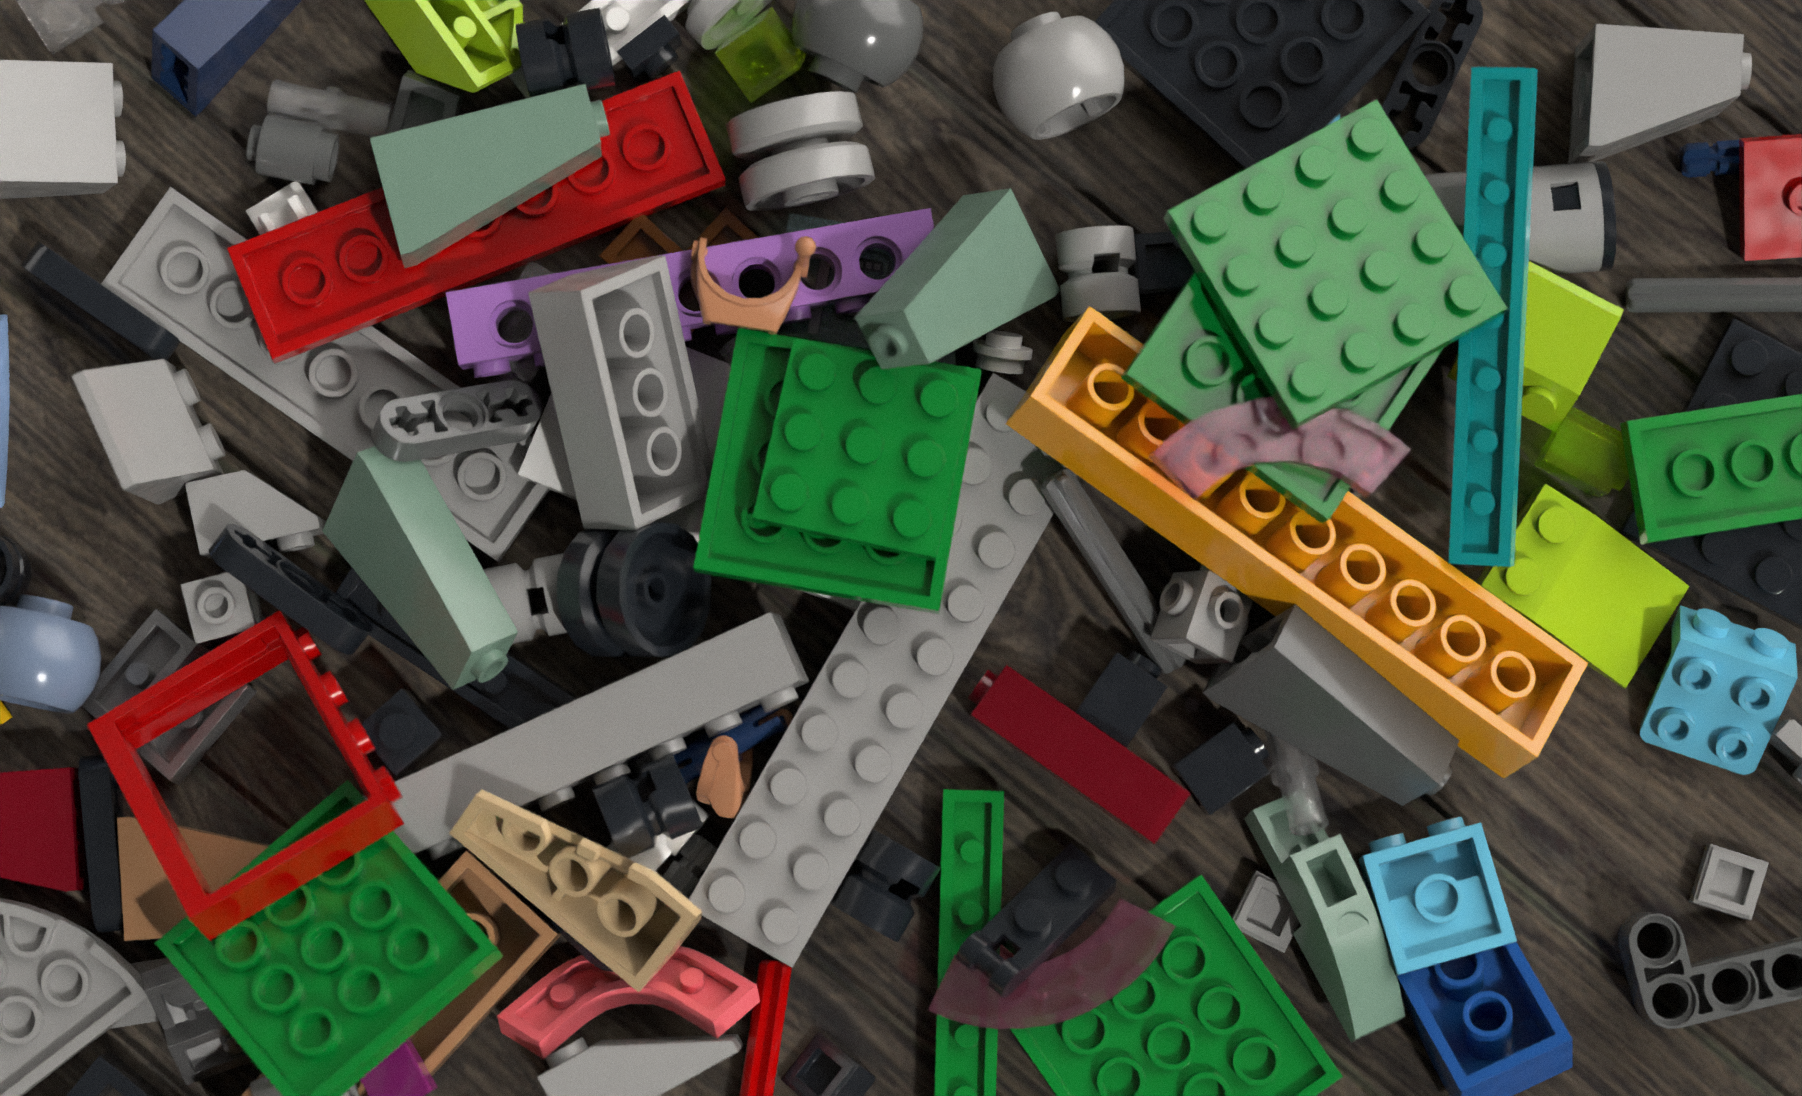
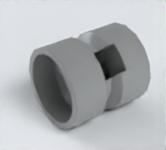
M1119 225L1072 229L1056 234L1058 270L1068 274V280L1060 286L1063 321L1075 322L1089 306L1109 320L1140 314L1138 279L1128 274V268L1136 262L1134 231L1132 227ZM1100 264V271L1102 273L1093 274L1092 266Z
M564 553L536 558L528 570H523L517 563L483 569L518 630L512 644L532 640L538 629H543L549 636L567 633L563 627L556 601L557 573ZM543 587L547 608L534 611L530 588Z

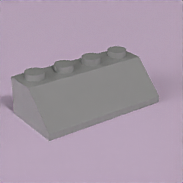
M665 255L571 274L528 292L583 528L637 530L707 496L712 471V460Z

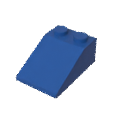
M1517 942L1397 976L1402 1000L1434 1069L1449 1096H1513L1573 1067V1039Z

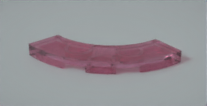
M1271 397L1258 398L1253 401L1211 411L1190 422L1167 438L1148 458L1192 500L1198 498L1220 478L1245 467L1265 463H1294L1309 466L1339 478L1353 487L1363 497H1367L1376 490L1411 449L1375 422L1345 408L1341 410L1332 408L1292 430L1275 400Z
M1119 898L1111 913L1091 936L1068 952L1044 961L1018 988L1005 998H1002L988 986L989 978L978 969L970 971L956 959V954H954L928 1010L954 1021L994 1029H1022L1047 1026L1072 1019L1091 1011L1132 984L1162 950L1175 925Z

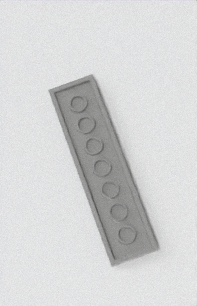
M172 187L168 189L101 283L108 290L175 335L186 346L352 461H354L358 452L375 446L372 440V430L382 407L387 402L399 398L460 388L372 326L274 364L227 250L228 247L247 239ZM454 411L443 413L445 421L452 427L460 430L473 428L470 420L463 414ZM398 425L392 426L393 428H399ZM414 431L408 432V436H413ZM531 436L520 442L421 459L466 540L497 562H500L550 491L544 485L535 484L518 476V472L533 439Z

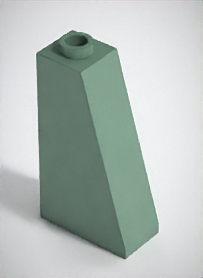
M582 84L370 138L404 268L420 264L602 157L600 138L610 135L602 101L590 102L586 85Z
M1011 188L963 195L855 316V319L881 369L929 364L1052 299L1060 289Z
M375 446L358 452L322 532L453 690L476 679L480 683L489 681L506 666L508 662L506 655L518 630L421 459L408 462L395 461L384 456Z

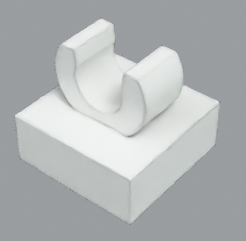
M295 181L246 210L260 235L318 212L302 184Z

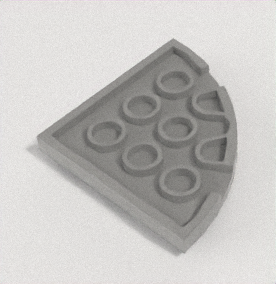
M0 898V1096H23L148 1000V997L144 991L139 972L116 950L90 931L53 912L28 903Z

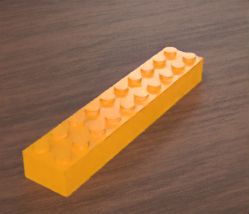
M1091 306L1081 314L1063 334L1006 421L1005 424L1274 616L1279 615L1296 604L1459 740L1458 747L1503 779L1538 757L1588 662L1454 566L1448 564L1447 561L1349 491L1328 521L1324 523L1317 521L1121 379V376L1143 344Z

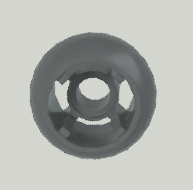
M797 0L792 15L791 34L794 46L814 58L808 70L809 72L838 87L857 93L862 81L884 88L896 82L909 70L918 55L922 43L924 21L921 8L910 0Z

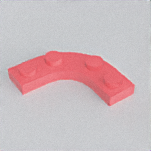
M680 946L640 992H637L615 972L602 970L591 964L583 955H580L565 962L541 978L497 1015L501 1033L540 1058L545 1059L583 1025L613 1008L629 1004L656 1005L678 1014L718 1039L756 1006L760 999L755 983L699 951Z

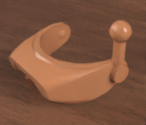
M802 236L796 241L795 251L797 252V260L793 264L794 272L779 291L763 298H741L727 293L710 277L705 264V257L708 253L706 247L707 238L701 237L700 241L694 240L691 255V283L695 297L699 302L703 324L711 325V323H716L718 325L767 331L769 334L776 335L796 297L801 277L807 278L810 256L816 250L815 241L808 236Z
M780 709L775 714L760 720L759 725L776 716L780 717L783 715L789 727L793 720V715L789 710ZM724 735L715 738L709 747L700 774L696 795L699 802L708 805L711 803L718 816L736 818L746 801L750 789L753 771V748L742 753L743 760L739 762L737 743L731 737Z

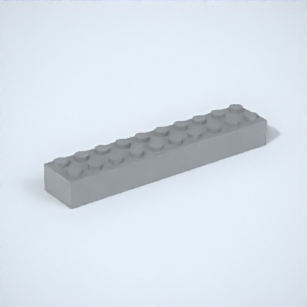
M994 373L976 402L939 614L864 601L860 602L689 898V901L702 911V916L790 967L795 965L1055 513L1042 493L1041 486L1046 476L1061 468H1065V466L1005 424L1026 391Z

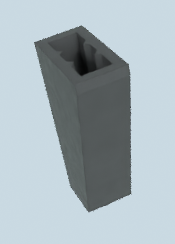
M1296 604L1244 636L1239 641L1233 662L1217 663L1202 692L1217 704L1401 806L1425 793L1429 796L1437 793L1447 783L1453 771L1449 764L1459 740Z

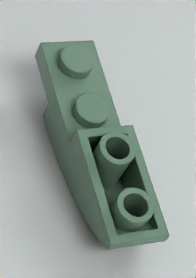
M1303 789L1253 809L1244 819L1301 924V927L1293 935L1349 1040L1353 1042L1405 1017L1389 947L1370 895L1341 834L1331 838L1328 837Z

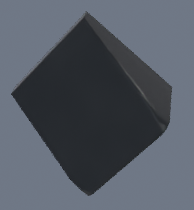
M818 1031L781 1080L799 1096H864L876 1078L865 1067Z

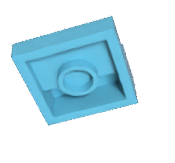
M1462 817L1441 821L1427 826L1430 837L1406 843L1404 833L1384 837L1368 843L1371 853L1363 855L1359 859L1367 891L1389 947L1396 976L1517 941L1481 822L1465 827Z

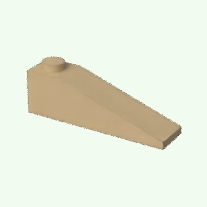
M483 789L475 795L449 832L451 836L637 992H640L666 964L701 920L702 911L655 871Z

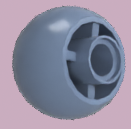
M19 595L17 608L0 606V701L68 714L76 712L85 704L93 693L100 675L101 651L94 629L89 625L71 620L74 606L31 595Z

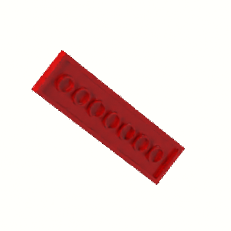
M680 70L602 101L610 130L609 136L600 138L602 157L416 266L404 268L383 187L228 247V253L274 364L445 297L446 292L465 289L629 224L639 216H649L725 186L726 178Z

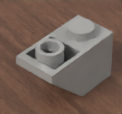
M246 470L185 483L199 553L207 558L212 559L209 554V548L227 524L243 527L269 546L277 544L279 553L315 546L313 536L324 534L322 532L326 524L324 519Z

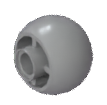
M1049 12L1036 16L1022 23L1011 32L1010 38L1012 42L1005 46L995 59L993 88L998 106L1009 123L1019 132L1032 139L1052 138L1082 127L1107 113L1122 98L1124 90V64L1120 51L1112 37L1101 26L1084 16L1061 18L1058 12Z

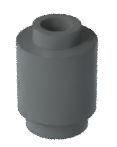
M267 115L262 126L255 124L252 126L248 138L246 157L247 160L256 162V174L310 185H315L317 180L331 182L338 158L339 135L326 132L324 125Z

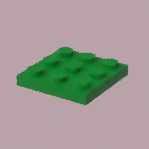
M794 338L752 516L753 522L936 562L976 377L921 365L881 369L874 355Z

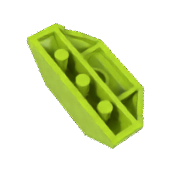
M364 0L417 74L475 93L518 71L522 66L515 27L516 24L523 23V5L519 0Z

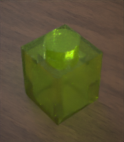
M772 6L725 38L715 53L750 103L798 71L807 56L794 46L792 34Z
M1573 406L1557 431L1550 432L1534 463L1538 468L1597 499L1609 494L1611 488L1620 491L1629 478L1621 432Z

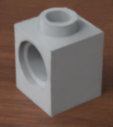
M228 572L181 584L195 644L211 647L225 643L264 620L258 594Z

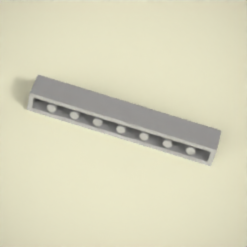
M769 612L395 781L403 798L396 801L394 805L405 824L393 831L417 858L428 853L431 861L434 862L466 848L451 836L449 832L481 789L523 809L539 804L541 811L546 812L574 800L576 796L572 788L594 779L596 785H599L622 774L626 776L631 774L627 763L650 754L652 761H655L671 753L675 755L685 750L687 747L683 738L705 729L710 738L739 726L743 723L739 713L761 704L764 712H769L798 699L795 688L808 683L809 680L781 615Z

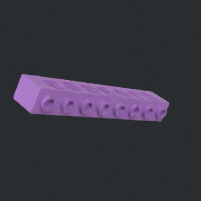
M931 208L707 247L708 253L705 257V264L712 280L727 293L746 298L739 289V281L747 271L752 269H761L771 275L775 284L772 293H775L787 283L794 272L793 264L797 260V252L795 251L796 241L802 236H808L816 244V250L810 256V260L822 259L828 262L834 271V280L825 289L812 290L806 287L800 279L798 292L782 325L812 319L811 309L835 305L837 315L860 312L934 229ZM879 248L888 252L894 262L893 272L888 277L880 280L867 277L859 265V259L865 251ZM692 250L664 254L684 341L692 340L691 329L715 326L717 336L737 333L738 328L742 327L718 325L716 323H711V325L703 324L701 311L688 310L681 304L679 292L685 283L691 281ZM635 260L446 292L458 365L463 370L473 368L475 378L511 372L510 361L533 357L535 367H545L528 292L571 274ZM512 311L525 312L533 321L531 334L527 339L519 343H509L503 340L499 333V324L502 318Z

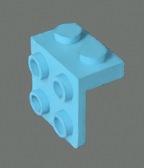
M1680 605L1671 625V656L1640 724L1642 740L1741 775L1753 773L1759 764L1798 679L1796 644L1789 642L1783 635L1767 628L1753 630L1730 622L1726 616L1717 611L1705 608L1696 611Z

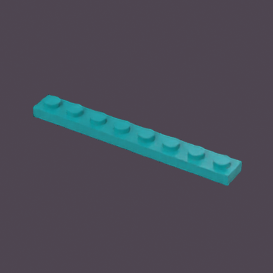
M1471 67L1464 240L1507 309L1498 318L1459 338L1448 564L1512 567L1515 563L1538 70L1535 68Z

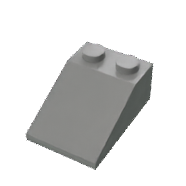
M165 359L83 370L72 375L73 381L123 490L159 505L187 492L185 483L224 475L217 460L226 456L223 445L212 424L208 423L202 426L193 404L200 402L201 399L190 374L185 368L177 371L174 365Z
M738 1034L721 1035L718 1039L712 1035L600 1040L588 1047L584 1038L581 1037L546 1057L545 1060L550 1069L537 1078L547 1096H660L739 1052L743 1043Z

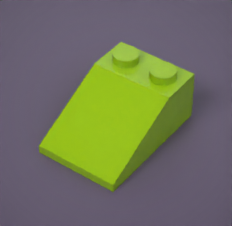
M1546 483L1533 490L1517 515L1514 566H1485L1476 580L1477 584L1588 662L1587 666L1623 689L1628 686L1690 587L1598 516Z

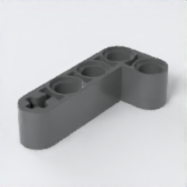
M1636 913L1628 917L1620 927L1618 946L1632 1002L1637 1014L1649 1024L1666 1029H1679L1802 999V936L1690 963L1684 935L1679 925L1671 917L1660 913ZM1649 923L1656 924L1664 935L1662 949L1657 955L1652 957L1644 956L1637 946L1639 931ZM1788 954L1796 963L1797 975L1791 985L1780 988L1772 978V966L1778 957ZM1728 968L1735 974L1738 980V989L1736 995L1731 1000L1721 1003L1713 994L1712 982L1719 971ZM1671 983L1679 994V1004L1671 1015L1661 1017L1654 1010L1652 997L1654 991L1659 986Z

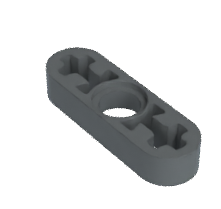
M514 380L394 399L382 407L372 430V440L375 447L384 456L400 462L520 442L531 435L542 413V402L539 395L530 386ZM502 406L507 407V409L500 410ZM449 411L461 413L470 420L473 428L468 430L456 429L445 421L443 413ZM516 413H520L522 416L517 417ZM398 425L399 428H393L392 426ZM414 431L413 436H408V432Z

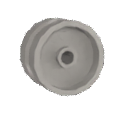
M822 92L769 103L746 111L732 118L726 124L733 155L745 161L756 162L751 164L738 177L744 205L748 210L768 211L807 205L853 192L875 180L869 149L860 143L846 141L863 127L857 98L853 92Z

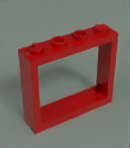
M280 610L87 724L188 918L209 941L405 824L394 805L396 801L403 798L398 786L384 765L374 770L366 756L376 750L372 740L357 717L350 722H347L339 707L348 703L349 700L333 673L329 670L321 675L313 660L322 655L318 645L306 628L301 627L295 631ZM289 659L367 800L212 892L136 749Z

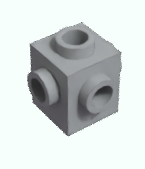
M1204 565L1200 566L1199 571L1174 572L1170 582L1161 594V609L1150 640L1195 664L1232 663L1239 641L1247 631L1249 624L1248 615L1253 600Z

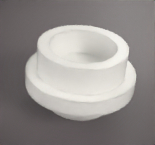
M996 330L986 333V340H973L972 351L977 353L976 367L1007 374H1023L1025 360L1032 359L1033 350L1021 346L1022 335Z

